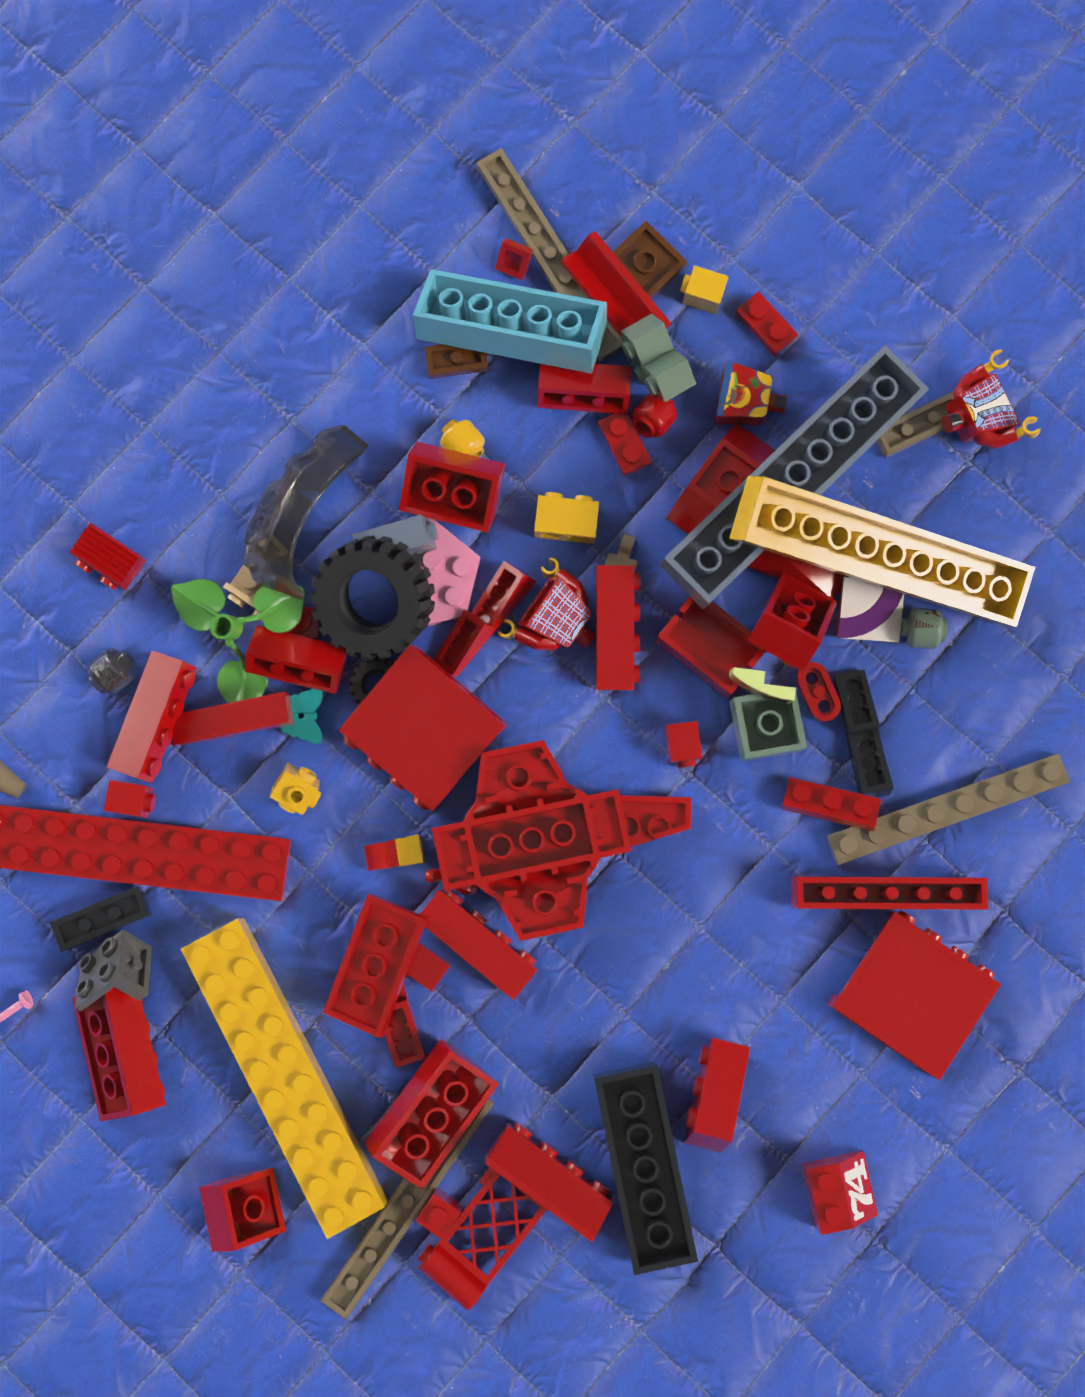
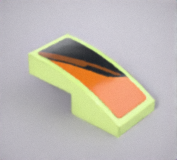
M735 667L729 671V678L757 696L787 704L795 700L796 688L764 684L765 671Z

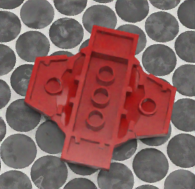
M544 740L482 752L476 801L466 814L463 822L432 828L444 891L477 885L482 891L495 897L520 941L583 928L588 877L597 867L601 858L632 851L619 790L586 795L579 788L568 784Z

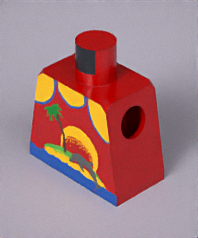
M726 361L713 424L735 425L738 423L742 426H760L766 418L767 411L784 414L787 396L770 393L772 376L732 361Z

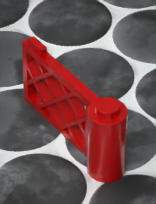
M490 1167L479 1180L483 1186L458 1216L444 1239H440L434 1247L429 1243L417 1258L421 1262L418 1269L466 1311H469L475 1305L492 1279L547 1210L523 1191L521 1192L525 1195L516 1196V1186L512 1183V1196L493 1198L492 1185L499 1178L500 1174ZM489 1190L490 1199H482ZM530 1199L539 1206L531 1218L518 1219L516 1200ZM513 1201L514 1220L496 1222L494 1203ZM490 1203L492 1222L473 1224L472 1210L476 1205ZM469 1215V1225H461ZM527 1223L519 1233V1224ZM515 1224L516 1238L512 1243L498 1245L496 1226ZM492 1227L494 1246L475 1248L473 1229ZM470 1229L471 1248L457 1249L449 1242V1239L456 1231ZM506 1249L499 1258L498 1250ZM494 1250L495 1264L486 1274L476 1265L475 1252ZM472 1253V1261L464 1254Z

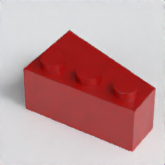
M712 1038L707 1046H702L699 1057V1064L702 1065L700 1077H696L692 1095L695 1098L687 1116L685 1144L721 1153L732 1143L750 1047L717 1038Z

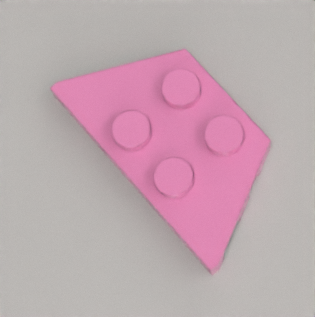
M428 518L434 522L438 532V539L435 540L437 549L418 554L422 558L418 563L422 569L428 567L431 576L427 578L428 583L434 584L435 594L431 596L435 606L434 611L429 615L431 620L428 623V626L441 624L443 621L458 620L464 609H469L481 559L480 556L435 519Z

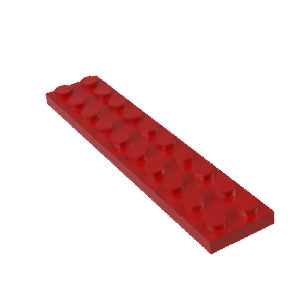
M0 805V868L273 901L284 900L292 839Z

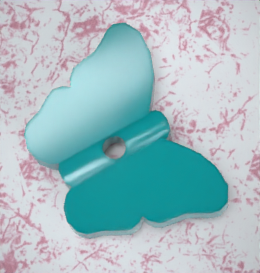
M312 688L308 691H302L299 693V696L297 694L291 695L290 701L294 725L280 727L281 731L294 738L299 737L301 740L310 741L315 745L320 744L322 741V731L315 720L318 719L316 710L322 703L323 692ZM300 714H304L302 719L299 718Z

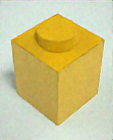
M694 265L691 276L685 274L680 292L685 293L682 304L717 314L729 276Z

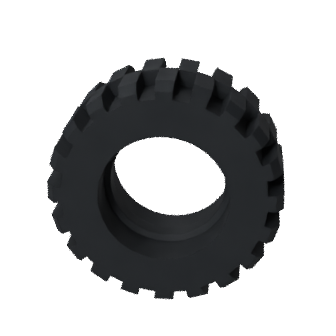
M365 536L360 540L355 539L338 548L328 558L323 560L318 567L320 572L314 575L311 583L312 586L316 587L310 593V603H316V608L311 612L314 620L319 619L322 624L318 628L321 634L325 636L328 633L333 639L330 644L336 649L343 646L346 648L345 654L352 657L361 653V657L364 660H372L376 656L384 659L390 657L395 652L398 654L404 650L427 627L431 620L429 615L434 611L435 602L431 600V596L435 594L434 584H429L427 579L431 576L428 567L422 569L418 563L422 558L416 552L413 555L407 552L409 546L402 542L394 544L392 543V538L383 536L376 539L375 536ZM362 570L377 572L393 585L398 597V613L392 621L387 624L371 623L363 619L354 610L349 599L348 589L350 579L357 572Z

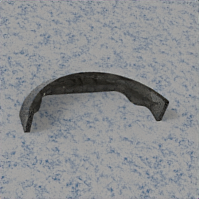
M346 425L324 429L315 436L316 442L305 452L293 455L284 465L286 467L284 475L279 480L271 482L261 497L246 532L244 542L249 546L248 553L243 556L244 566L249 569L253 577L251 579L259 585L303 600L305 593L298 588L293 574L294 552L301 530L314 505L327 487L350 463L366 452L368 444Z

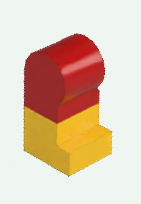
M419 834L363 846L367 871L425 863L421 835Z

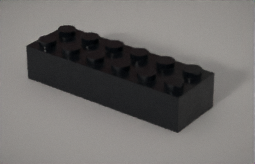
M654 1061L593 1074L634 1275L698 1262L658 1065Z

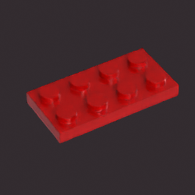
M372 893L368 894L323 1013L375 1037H383L428 918Z

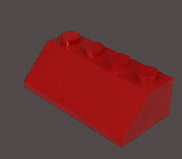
M113 987L88 1007L79 1011L75 1008L76 996L72 997L100 1122L130 1117L165 1106V1089L160 1081L157 1069L158 1060L150 1039V1025L145 1017L142 1004L143 999L138 1001Z
M441 1038L364 1143L374 1159L420 1189H423L498 1087L499 1083L465 1054Z
M508 1122L486 1153L485 1164L593 1242L613 1204L612 1197L609 1195L611 1190L597 1179L592 1183L583 1176L585 1171L573 1161L569 1160L566 1164L557 1157L559 1152L547 1142L543 1141L540 1145L531 1138L533 1133L521 1123L517 1122L514 1126Z

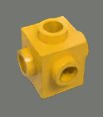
M287 762L272 786L270 798L278 801L279 806L289 813L297 812L303 815L308 807L312 809L315 807L322 792L318 791L320 780L317 779V775L310 769L305 767L299 769Z

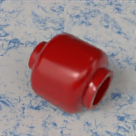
M649 393L633 410V426L643 437L660 438L677 419L674 401L670 399L664 402L656 394L652 396Z

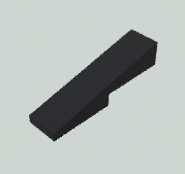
M865 669L834 675L858 793L875 798L889 796L894 787L878 732L880 724Z

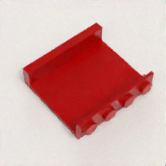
M409 644L341 726L339 731L344 735L343 741L354 750L359 748L368 755L366 761L379 771L383 768L391 775L389 780L394 786L402 791L406 788L415 796L412 799L415 804L423 810L427 811L430 809L433 812L439 809L443 799L480 757L481 753L485 751L497 735L502 734L509 724L418 646Z
M901 910L898 913L888 911L886 916L889 919L840 994H833L827 1005L916 1067L940 1081L1001 984L993 979L995 976L993 971L981 964L976 967L968 962L969 956L955 946L949 949L940 943L943 938L929 928L923 931L915 926L916 919Z

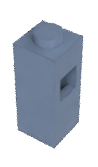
M417 515L352 534L353 540H360L365 536H375L376 539L383 536L392 538V543L394 544L402 542L408 545L407 552L413 555L415 552L421 554L437 549L435 540L438 539V532L433 521H430L423 515Z

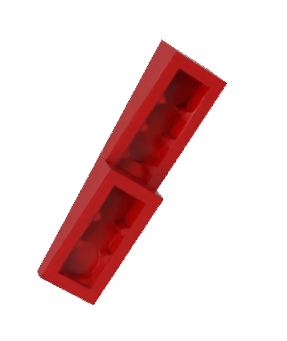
M503 561L472 612L464 609L433 660L449 674L457 677L537 581L515 566Z
M284 691L183 712L177 719L173 729V746L234 737L236 734L294 725L290 694Z
M404 983L385 1031V1037L395 1068L426 1059Z

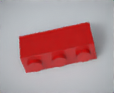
M540 364L537 408L628 414L631 366L595 364L592 373Z
M257 625L246 651L245 672L336 694L345 669L346 648L340 646L336 649L329 642L287 632L276 633L268 630L266 627Z

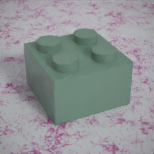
M796 691L795 700L790 704L772 701L755 694L734 697L729 702L741 762L796 753L807 749Z

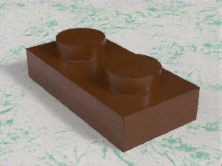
M443 344L425 347L429 379L489 371L487 355L484 352Z

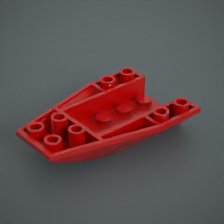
M736 423L722 438L687 485L666 517V520L689 535L775 449ZM764 550L748 566L752 570L777 580L785 572L833 599L841 589L842 576H845Z

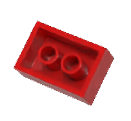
M417 441L408 454L399 511L423 515L427 518L488 533L495 519L506 464Z
M783 572L768 597L748 638V642L754 644L758 650L778 657L787 666L804 671L823 640L838 601Z

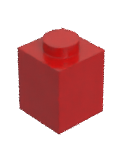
M697 721L670 724L664 727L669 765L677 764V769L695 767V761L703 758Z
M109 780L103 811L148 818L149 812L152 813L156 804V794H153L154 788Z
M421 942L417 946L407 974L432 992L452 964Z
M437 1187L418 1214L416 1222L443 1240L461 1214L463 1205Z

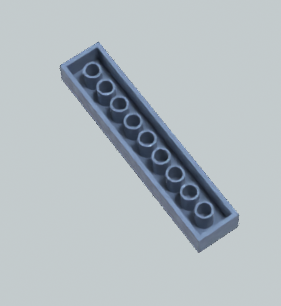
M884 345L750 476L767 477L822 495L929 388ZM747 478L660 563L664 571L703 610L764 551V549L729 539Z

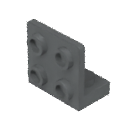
M121 930L112 938L106 939L91 954H86L78 966L79 978L75 990V1008L82 1011L113 987L138 1001L145 998L149 991L152 946L127 931Z

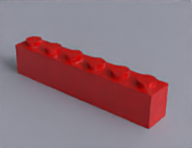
M791 877V908L988 910V878Z

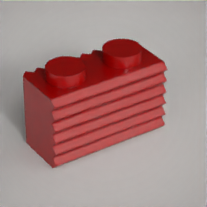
M89 523L87 528L84 529V532L69 552L77 558L74 562L75 565L89 574L92 570H95L102 575L99 581L114 591L117 586L126 591L146 563L142 556L92 523Z

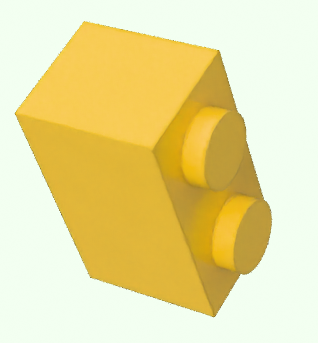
M546 492L545 496L538 495L534 538L594 544L599 502L593 501L592 497L584 495L575 496V499L563 498L562 494L556 492Z

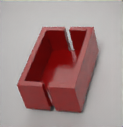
M691 597L687 599L677 615L673 616L655 640L658 645L726 699L739 686L729 678V671L734 667L752 669L765 653L758 650L754 644L748 642L751 631L712 601L703 610Z

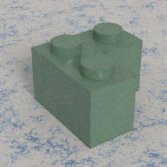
M650 314L620 331L624 343L621 344L627 358L632 360L635 367L632 369L633 376L639 385L644 384L652 396L656 394L666 402L696 385L687 358L674 349L664 322L656 316Z

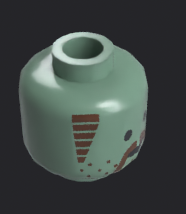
M913 608L908 613L907 618H902L900 636H905L906 643L911 648L935 649L939 646L940 642H945L947 618H943L942 614L936 609Z

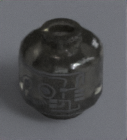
M109 648L90 663L89 681L101 693L116 694L134 680L136 672L133 665H135V660L125 650L120 652L117 649Z

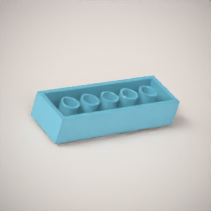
M430 269L413 313L416 339L592 373L607 328V302Z

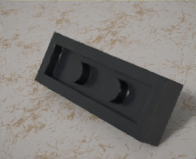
M136 886L52 921L50 924L60 951L64 952L151 916L152 913L142 887Z

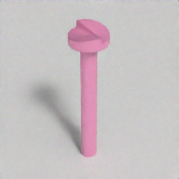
M26 990L19 993V1001L0 1013V1023L22 1007L27 1009L33 1007V999L29 991Z

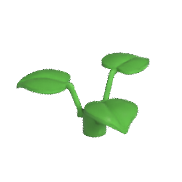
M197 579L172 585L173 601L182 620L194 630H210L214 637L225 640L226 646H229L240 658V662L229 661L224 664L218 673L217 684L222 697L228 703L263 696L267 688L268 677L245 672L246 657L235 645L234 640L241 636L244 623L257 621L262 618L264 626L272 632L284 633L292 630L299 623L303 614L306 598L305 589L291 582L266 584L253 597V605L259 614L238 618L232 615L219 614L225 606V595L222 588L216 582L207 579Z

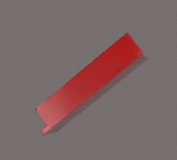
M596 231L589 234L576 251L561 259L560 263L590 299L607 302V320L621 337L620 331L650 314L664 322L666 329L672 324Z

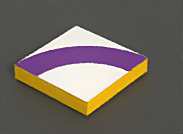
M842 576L836 637L899 642L904 594L852 577Z

